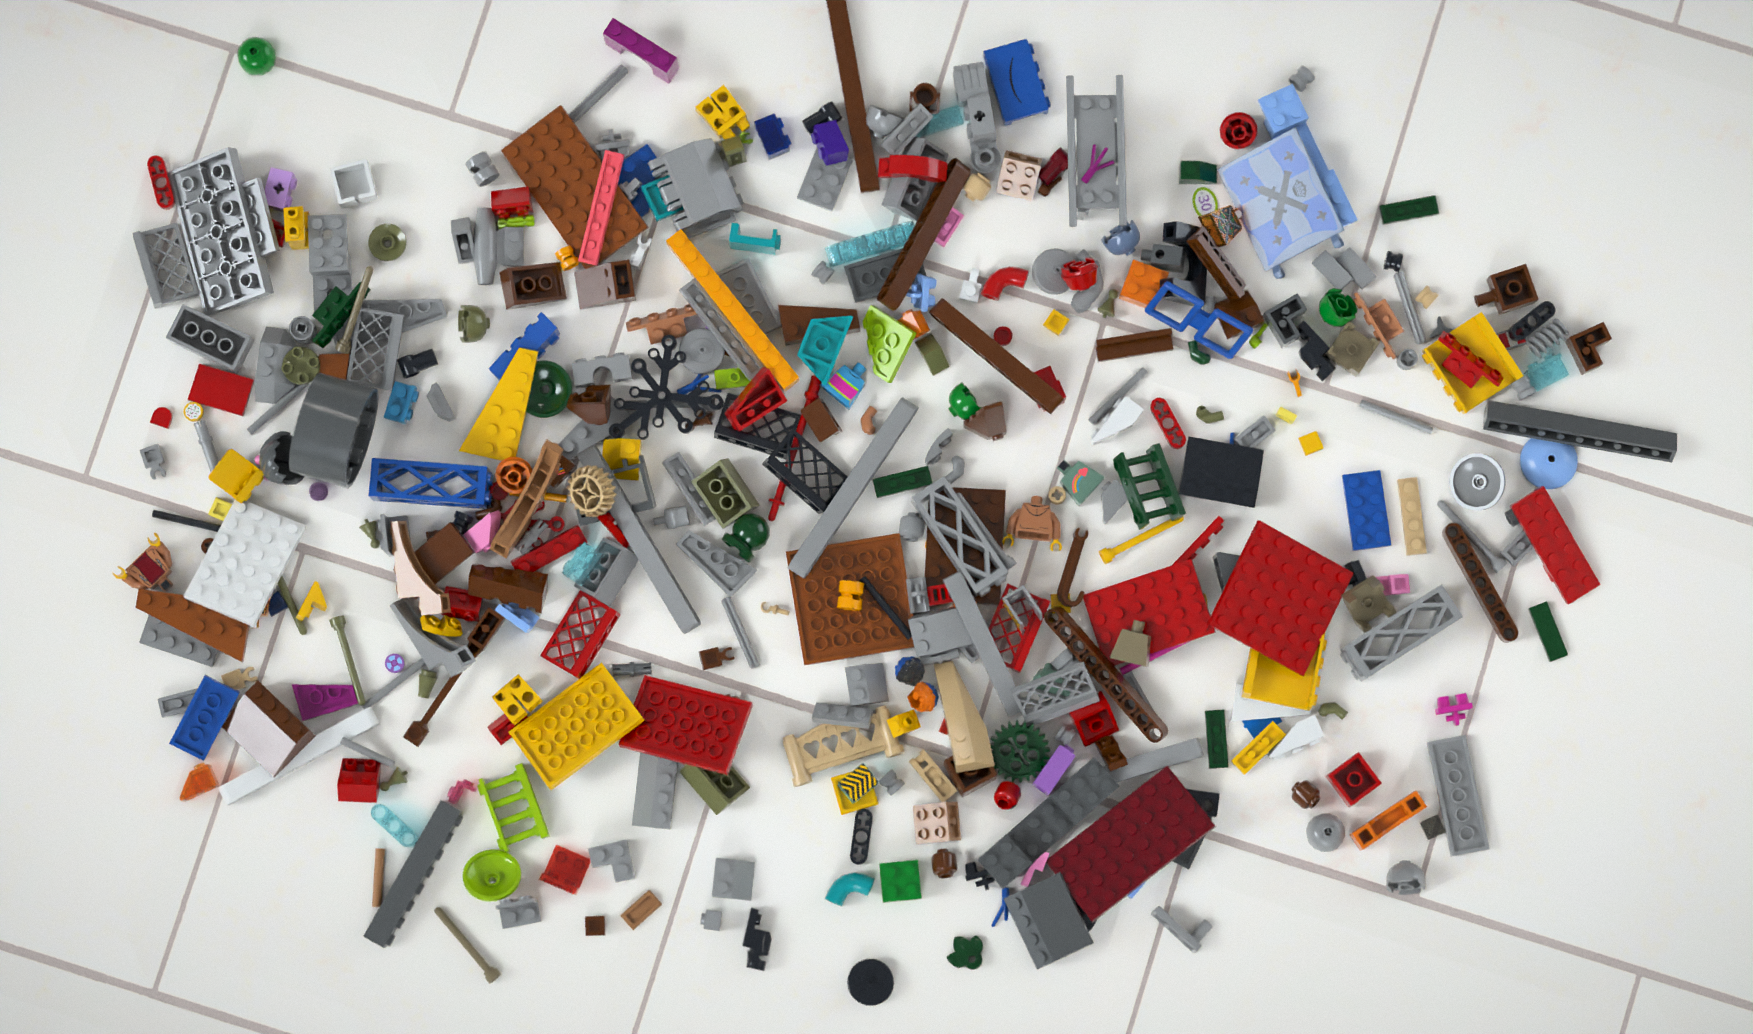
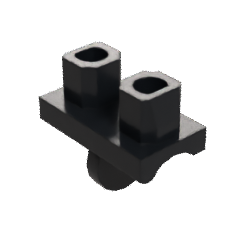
M975 862L965 864L966 882L981 877L982 880L975 882L976 887L984 885L985 890H989L988 884L995 882L993 877L986 878L987 875H990L986 869L978 871Z

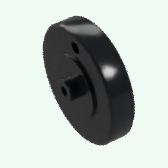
M865 959L852 967L848 975L847 986L851 996L857 1002L867 1006H875L883 1003L891 995L894 987V978L890 968L882 961Z

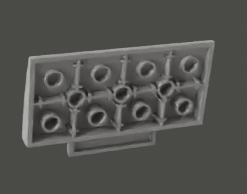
M224 148L169 171L168 176L204 314L207 316L214 315L273 294L274 290L265 256L278 252L280 249L262 179L254 178L245 182L237 148Z

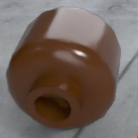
M1307 780L1301 783L1299 781L1296 782L1291 789L1293 791L1292 800L1303 809H1312L1321 798L1319 796L1320 790Z
M943 848L937 850V853L931 857L932 871L938 878L946 879L953 877V874L958 869L956 855L953 852Z

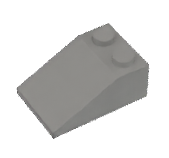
M956 607L916 614L908 619L917 657L973 644Z

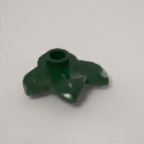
M977 935L970 941L964 937H955L953 940L955 952L947 956L949 963L957 968L966 966L970 970L978 969L983 962L981 955L983 943ZM974 956L976 958L975 962L970 963V957Z

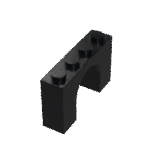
M1179 221L1164 223L1162 242L1183 247L1188 258L1189 269L1184 280L1177 278L1160 279L1159 289L1166 281H1169L1200 298L1205 304L1207 268L1187 242L1200 227ZM1169 290L1162 298L1194 306L1193 303Z

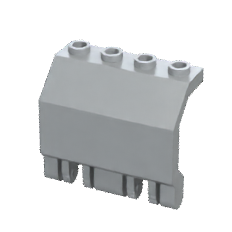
M712 138L693 141L648 162L650 170L653 171V177L661 176L667 172L670 175L669 178L657 183L658 188H661L659 191L667 206V210L674 211L682 206L685 212L671 218L673 223L676 222L674 227L677 232L680 229L682 231L689 229L697 223L719 213L735 210L737 213L743 210L741 205L744 204L740 193L736 194L734 187H737L733 176L729 177L727 170H729L726 159L722 160L720 157L721 147Z

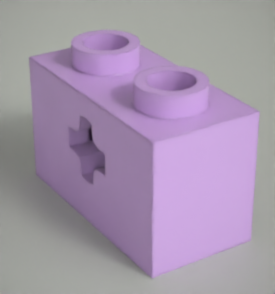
M270 168L264 190L269 209L284 212L283 208L291 207V192L295 190L297 185V179H295L296 176L293 172ZM282 187L284 191H280L278 194L277 189L280 190Z

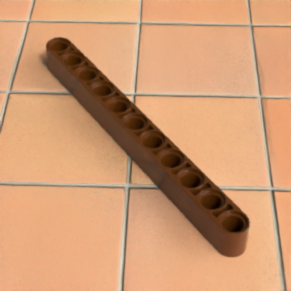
M826 0L861 193L879 191V181L870 131L866 122L867 115L846 0Z

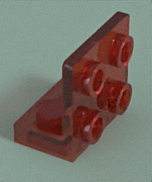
M556 845L547 867L539 880L577 895L591 863L590 858Z

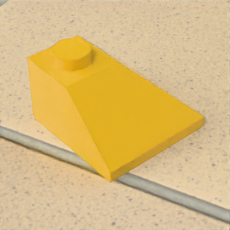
M604 439L602 456L609 464L611 470L623 467L622 459H627L628 465L640 463L639 455H641L642 442L639 439ZM640 468L615 473L614 476L616 479L639 481Z

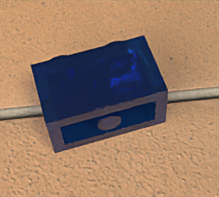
M775 113L754 121L755 129L769 160L790 152L789 145L792 144L788 134L784 135L782 131L784 125L780 117L777 118Z

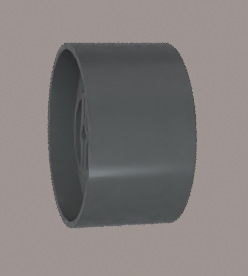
M318 373L308 388L296 421L289 455L290 471L347 489L350 488L359 474L370 444L378 409V390L324 373Z

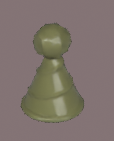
M1115 289L1109 291L1108 295L1110 298L1097 309L1098 312L1103 314V318L1115 316L1114 299L1118 297V291Z
M365 519V524L361 525L359 529L371 539L370 546L377 549L380 547V541L376 539L377 521L369 522L368 519Z
M396 767L388 782L383 781L380 783V789L388 791L392 785L408 783L405 777L408 772L406 770L402 772L399 767Z

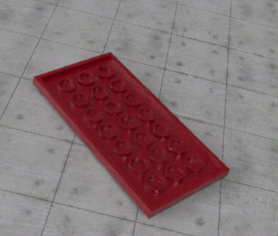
M1167 765L1050 856L1046 863L1055 874L1061 872L1072 897L1090 920L1095 922L1216 826Z

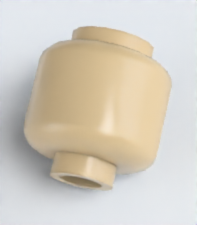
M979 172L978 174H971L963 186V189L967 192L965 196L973 202L976 199L979 201L984 200L991 190L990 180Z

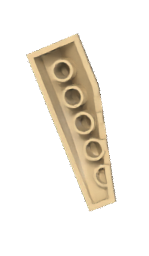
M953 661L934 664L956 773L994 766L987 728Z

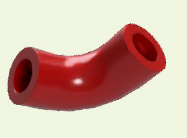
M1010 266L998 269L987 279L981 295L998 301L1002 290L1006 286L1013 285L1024 288L1029 271Z

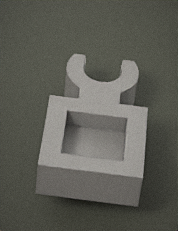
M159 444L140 449L145 468H151V478L156 480L155 473L157 471H161L162 476L165 477L166 471L160 467V464L165 463Z

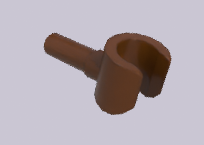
M1059 176L1049 186L1042 183L1038 193L1044 197L1048 196L1052 188L1062 178Z

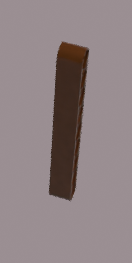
M953 158L947 164L946 181L937 183L877 296V300L891 311H895L901 305L971 173V169L957 158Z
M941 298L929 311V314L1049 414H1052L1064 401V398L945 299Z
M1055 606L1046 611L1044 614L1046 624L1080 662H1084L1088 672L1145 737L1153 743H1158L1168 735L1166 724L1066 610L1060 606ZM1052 612L1058 615V620L1052 617ZM1065 626L1070 628L1071 635L1065 632ZM1078 641H1081L1083 643V649H1080L1078 647ZM1091 655L1096 658V661H1097L1096 664H1094L1093 662H1091V660H1090V656H1091ZM1103 670L1109 673V678L1103 675ZM1116 684L1121 686L1122 693L1116 690ZM1129 699L1134 701L1135 707L1129 705ZM1141 714H1145L1147 716V722L1142 720ZM1154 728L1160 731V737L1155 735Z

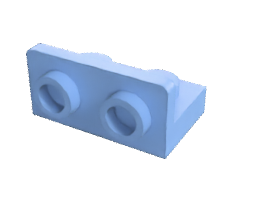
M510 602L508 605L499 604L495 609L496 612L525 633H529L539 620V616L531 610L519 608V604Z

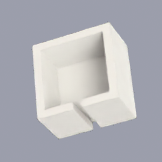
M366 158L329 168L341 209L358 205L359 200L361 203H366L378 199L370 164Z

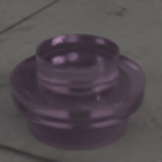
M313 483L309 488V495L315 501H323L328 496V488L324 483Z

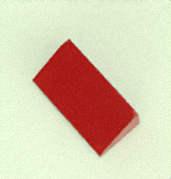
M504 713L487 728L499 744L502 745L512 737L509 731L528 718V716H525L514 725Z

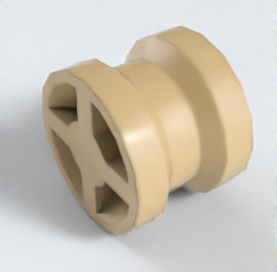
M1427 285L1415 300L1421 302L1423 307L1427 309L1437 298L1438 294L1430 291V287Z

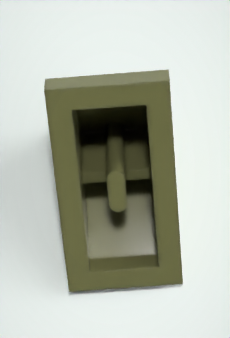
M739 135L721 141L729 167L747 162Z
M932 334L915 342L933 376L950 367L941 346Z

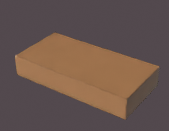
M648 890L620 916L634 930L656 911L662 903Z

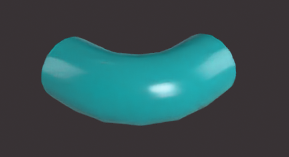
M856 872L844 874L833 882L825 896V900L842 907L847 895L851 892H859L868 896L875 878Z

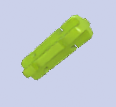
M527 215L525 218L523 216L510 217L508 220L502 218L497 220L499 230L504 227H524V225L530 227L535 225V219L533 215Z

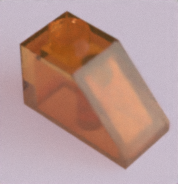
M203 762L194 766V770L189 772L179 797L182 802H186L220 786L211 765H205Z

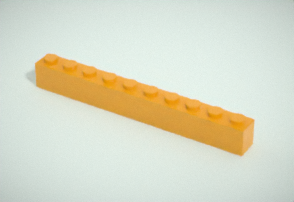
M680 229L667 239V246L690 275L696 278L763 366L769 368L784 393L800 381L799 376L685 233Z

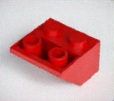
M529 186L491 191V207L495 217L508 219L510 215L518 214V217H524L529 215V213H533Z
M342 758L337 781L338 801L377 803L380 790L381 763L373 759Z

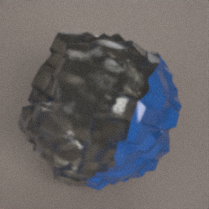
M913 656L903 657L898 661V665H895V675L899 682L915 687L918 682L922 681L925 669L919 658Z

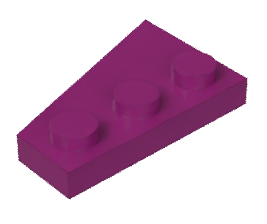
M292 684L302 721L358 704L353 685Z

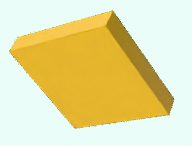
M852 772L831 777L841 815L878 805L874 787L855 803L841 788L839 782Z

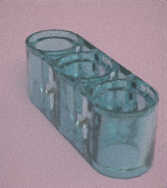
M376 804L372 807L371 817L404 847L412 848L415 846L419 839L417 833L391 809L383 804ZM382 807L385 810V815L382 818H378L376 811ZM396 820L399 822V829L392 831L390 824ZM410 833L413 835L414 840L411 844H406L404 837Z

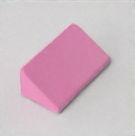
M952 207L934 242L945 247L964 215Z

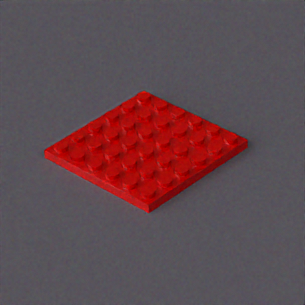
M1257 520L1207 625L1298 675L1304 676L1320 644L1319 640L1326 632L1341 601V595L1345 592L1354 573L1268 524Z

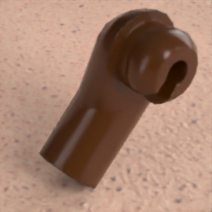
M494 500L491 502V508L476 511V519L482 520L486 515L497 510L501 512L503 509L501 501Z

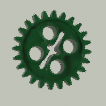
M1016 720L1015 725L1008 721L1007 728L1002 724V731L995 730L997 737L991 736V741L994 742L990 743L995 762L993 768H999L998 775L1004 773L1005 780L1011 776L1012 782L1015 781V778H1019V782L1022 783L1023 777L1027 781H1030V775L1037 778L1036 771L1041 772L1043 770L1041 766L1045 767L1047 764L1045 760L1050 759V755L1046 754L1050 752V747H1045L1049 744V740H1043L1046 734H1039L1040 727L1035 730L1033 729L1034 723H1031L1028 727L1026 726V720H1024L1022 725H1019L1018 720ZM1018 735H1025L1027 737L1024 742H1020L1016 738ZM1010 737L1014 740L1018 750H1022V755L1029 762V765L1025 764L1019 752L1016 753L1014 744L1009 740ZM1003 745H1008L1011 749L1008 752H1003L1000 748ZM1034 750L1038 754L1036 757H1029L1027 753ZM1013 761H1019L1021 763V766L1015 768L1011 765V763Z

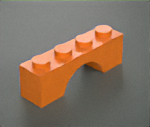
M1413 791L1349 835L1358 849L1363 850L1427 806L1418 792Z

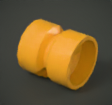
M839 581V593H841V596L838 597L837 608L861 611L862 599L860 596L863 595L864 583Z

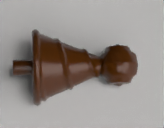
M701 411L698 417L703 416L704 412ZM706 411L704 419L699 420L695 418L693 430L696 426L713 425L710 418L713 416V413L708 414Z

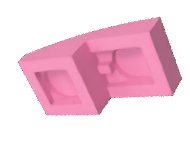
M1408 574L1376 577L1385 588L1383 591L1385 596L1410 593Z
M1045 852L1034 861L1024 875L1020 885L1028 887L1034 870L1043 871L1049 853Z

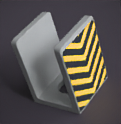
M1024 585L1002 598L1005 609L1021 632L1024 631L1023 623L1011 607V604L1025 597L1040 621L1043 619L1040 608Z

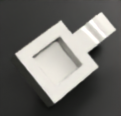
M641 234L637 238L639 247L637 251H633L630 258L632 268L640 270L647 250L652 244L651 238L648 239L647 243H642L643 235Z
M972 268L969 281L963 280L959 299L974 303L978 302L982 284L976 283L979 269Z

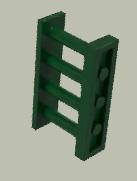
M1160 443L1154 444L1147 449L1146 455L1126 459L1124 452H1122L1113 459L1114 468L1118 472L1133 512L1134 522L1139 530L1150 523L1149 519L1169 515L1172 521H1176L1186 514ZM1145 462L1151 464L1153 472L1135 477L1132 476L1129 466ZM1154 479L1157 481L1160 490L1139 495L1136 484ZM1159 497L1164 499L1165 508L1150 512L1145 511L1142 502Z

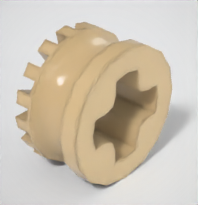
M1060 486L1051 488L1049 491L1050 502L1055 505L1064 502L1066 497L1065 490ZM1055 491H1058L1059 494L1063 495L1060 496L1059 500H1056L1055 497H1052V495L1055 494Z

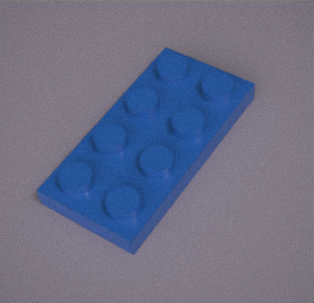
M1376 470L1342 475L1352 550L1357 551L1391 546L1381 471Z
M204 675L169 744L204 761L240 692Z

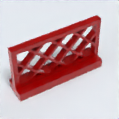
M1007 583L988 629L995 644L996 640L1006 637L1009 648L999 652L1003 653L1011 650L1013 655L1011 664L1005 661L1004 663L1006 667L1020 673L1042 620L1038 619L1032 609L1027 611L1023 602L1025 597L1021 598L1013 604L1021 602L1024 612L1017 616L1026 614L1028 624L1023 627L1025 629L1023 636L1017 626V630L1007 634L1003 623L1012 620V618L1001 620L999 612L1005 608L1002 606V598L1007 595L1009 589L1013 591L1018 589ZM1030 593L1032 598L1037 601L1036 604L1042 612V618H1044V614L1051 601ZM1000 624L1004 635L994 639L992 629ZM1018 632L1021 638L1020 643L1012 646L1008 636Z
M580 590L540 656L580 679L585 675L621 614ZM582 596L588 599L590 607L579 609L578 603ZM604 608L606 612L603 617L596 619L593 609ZM591 610L593 620L582 622L581 613ZM578 614L580 623L570 626L569 617ZM594 623V632L585 635L584 625ZM581 627L583 636L573 639L571 629ZM568 630L570 640L559 642L558 636L560 632ZM584 640L585 647L583 650L576 652L573 642ZM571 643L573 653L562 655L561 645ZM558 647L559 657L550 658L547 656L551 648ZM574 656L575 663L569 669L564 664V658Z

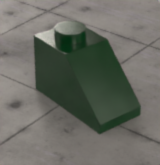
M1180 161L1179 184H1217V165L1203 161Z

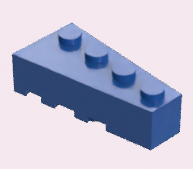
M542 312L538 314L537 318L539 320L536 323H530L525 328V335L516 338L510 346L512 349L510 351L505 350L488 368L499 381L519 347L539 351L537 359H540L546 353L545 349L549 345L553 346L560 339L558 337L560 335L558 328Z

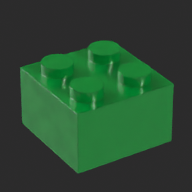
M918 860L879 863L883 903L922 899Z

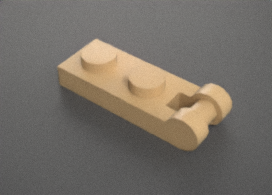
M923 749L919 752L920 755L915 759L909 760V763L939 800L945 802L957 792V789ZM926 761L928 765L922 769L920 764Z

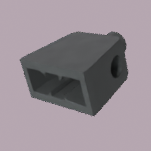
M1153 244L1152 250L1142 249V261H1149L1151 266L1161 270L1183 273L1186 258L1183 247Z

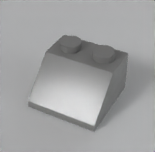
M883 663L845 667L850 705L852 707L889 701Z
M716 858L712 897L751 901L755 862Z

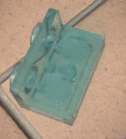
M1551 353L1544 357V362L1538 364L1536 361L1527 366L1528 370L1524 374L1525 376L1528 375L1531 386L1535 387L1537 392L1569 376L1561 360V353L1557 355Z
M586 542L576 548L575 555L571 561L568 560L565 563L562 572L567 578L581 587L604 557L603 554Z

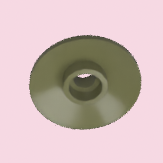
M382 224L371 232L368 246L373 256L377 259L393 261L399 258L405 251L406 236L398 226ZM386 241L392 242L390 247L385 246Z

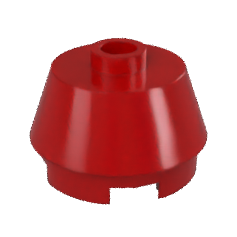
M1232 113L1220 125L1222 141L1233 149L1248 147L1257 136V124L1246 113Z
M1087 257L1086 261L1078 262L1072 260L1063 265L1061 277L1070 290L1083 291L1096 284L1098 265L1095 264L1093 258Z

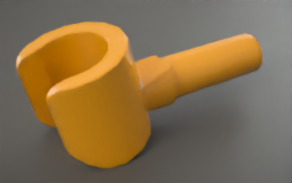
M1295 369L1297 374L1294 377H1291L1288 371V378L1293 382L1297 396H1302L1298 370Z

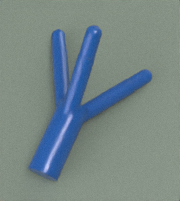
M698 374L692 383L678 389L677 393L687 394L698 387V383L708 379L709 375L702 377L703 374ZM700 387V389L705 390L707 387ZM710 388L708 392L721 393L722 390Z
M1009 888L1002 889V905L991 924L992 927H995L1003 910L1004 920L1008 921L1009 909L1004 898L1010 896Z

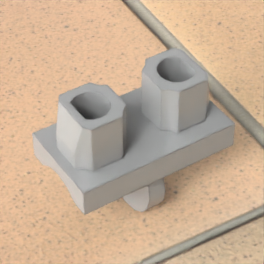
M609 129V135L602 136L603 141L610 140L611 143L596 145V151H599L601 161H603L605 150L610 151V149H618V153L625 155L624 158L629 157L630 140L615 142L616 139H622L621 133L613 134V129Z
M925 577L906 579L910 614L929 612L930 607Z

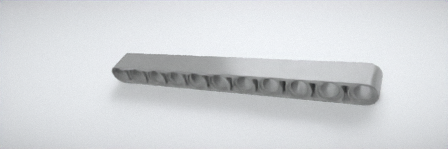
M903 397L899 400L791 560L788 569L802 578H806L917 413L919 407Z
M593 444L578 453V458L583 467L586 465H597L598 468H603L604 473H609V479H613L611 484L616 486L613 492L617 495L613 498L616 502L612 504V508L609 511L681 632L686 634L700 626L701 621L638 514L635 513L632 504L600 450Z

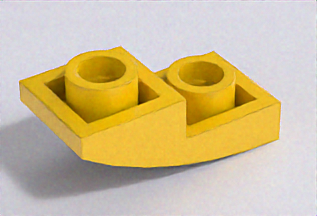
M422 615L420 618L422 630L452 637L463 634L461 622L456 618H450L446 615L441 620L434 615Z

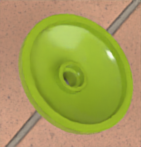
M494 849L485 850L475 854L466 863L462 874L463 884L469 894L479 900L499 901L510 896L519 886L521 881L520 865L507 852Z

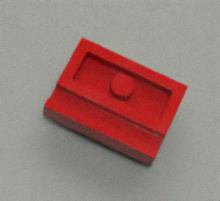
M608 512L597 516L600 522L623 547L627 548L630 546L618 524L615 525L613 523L615 519Z

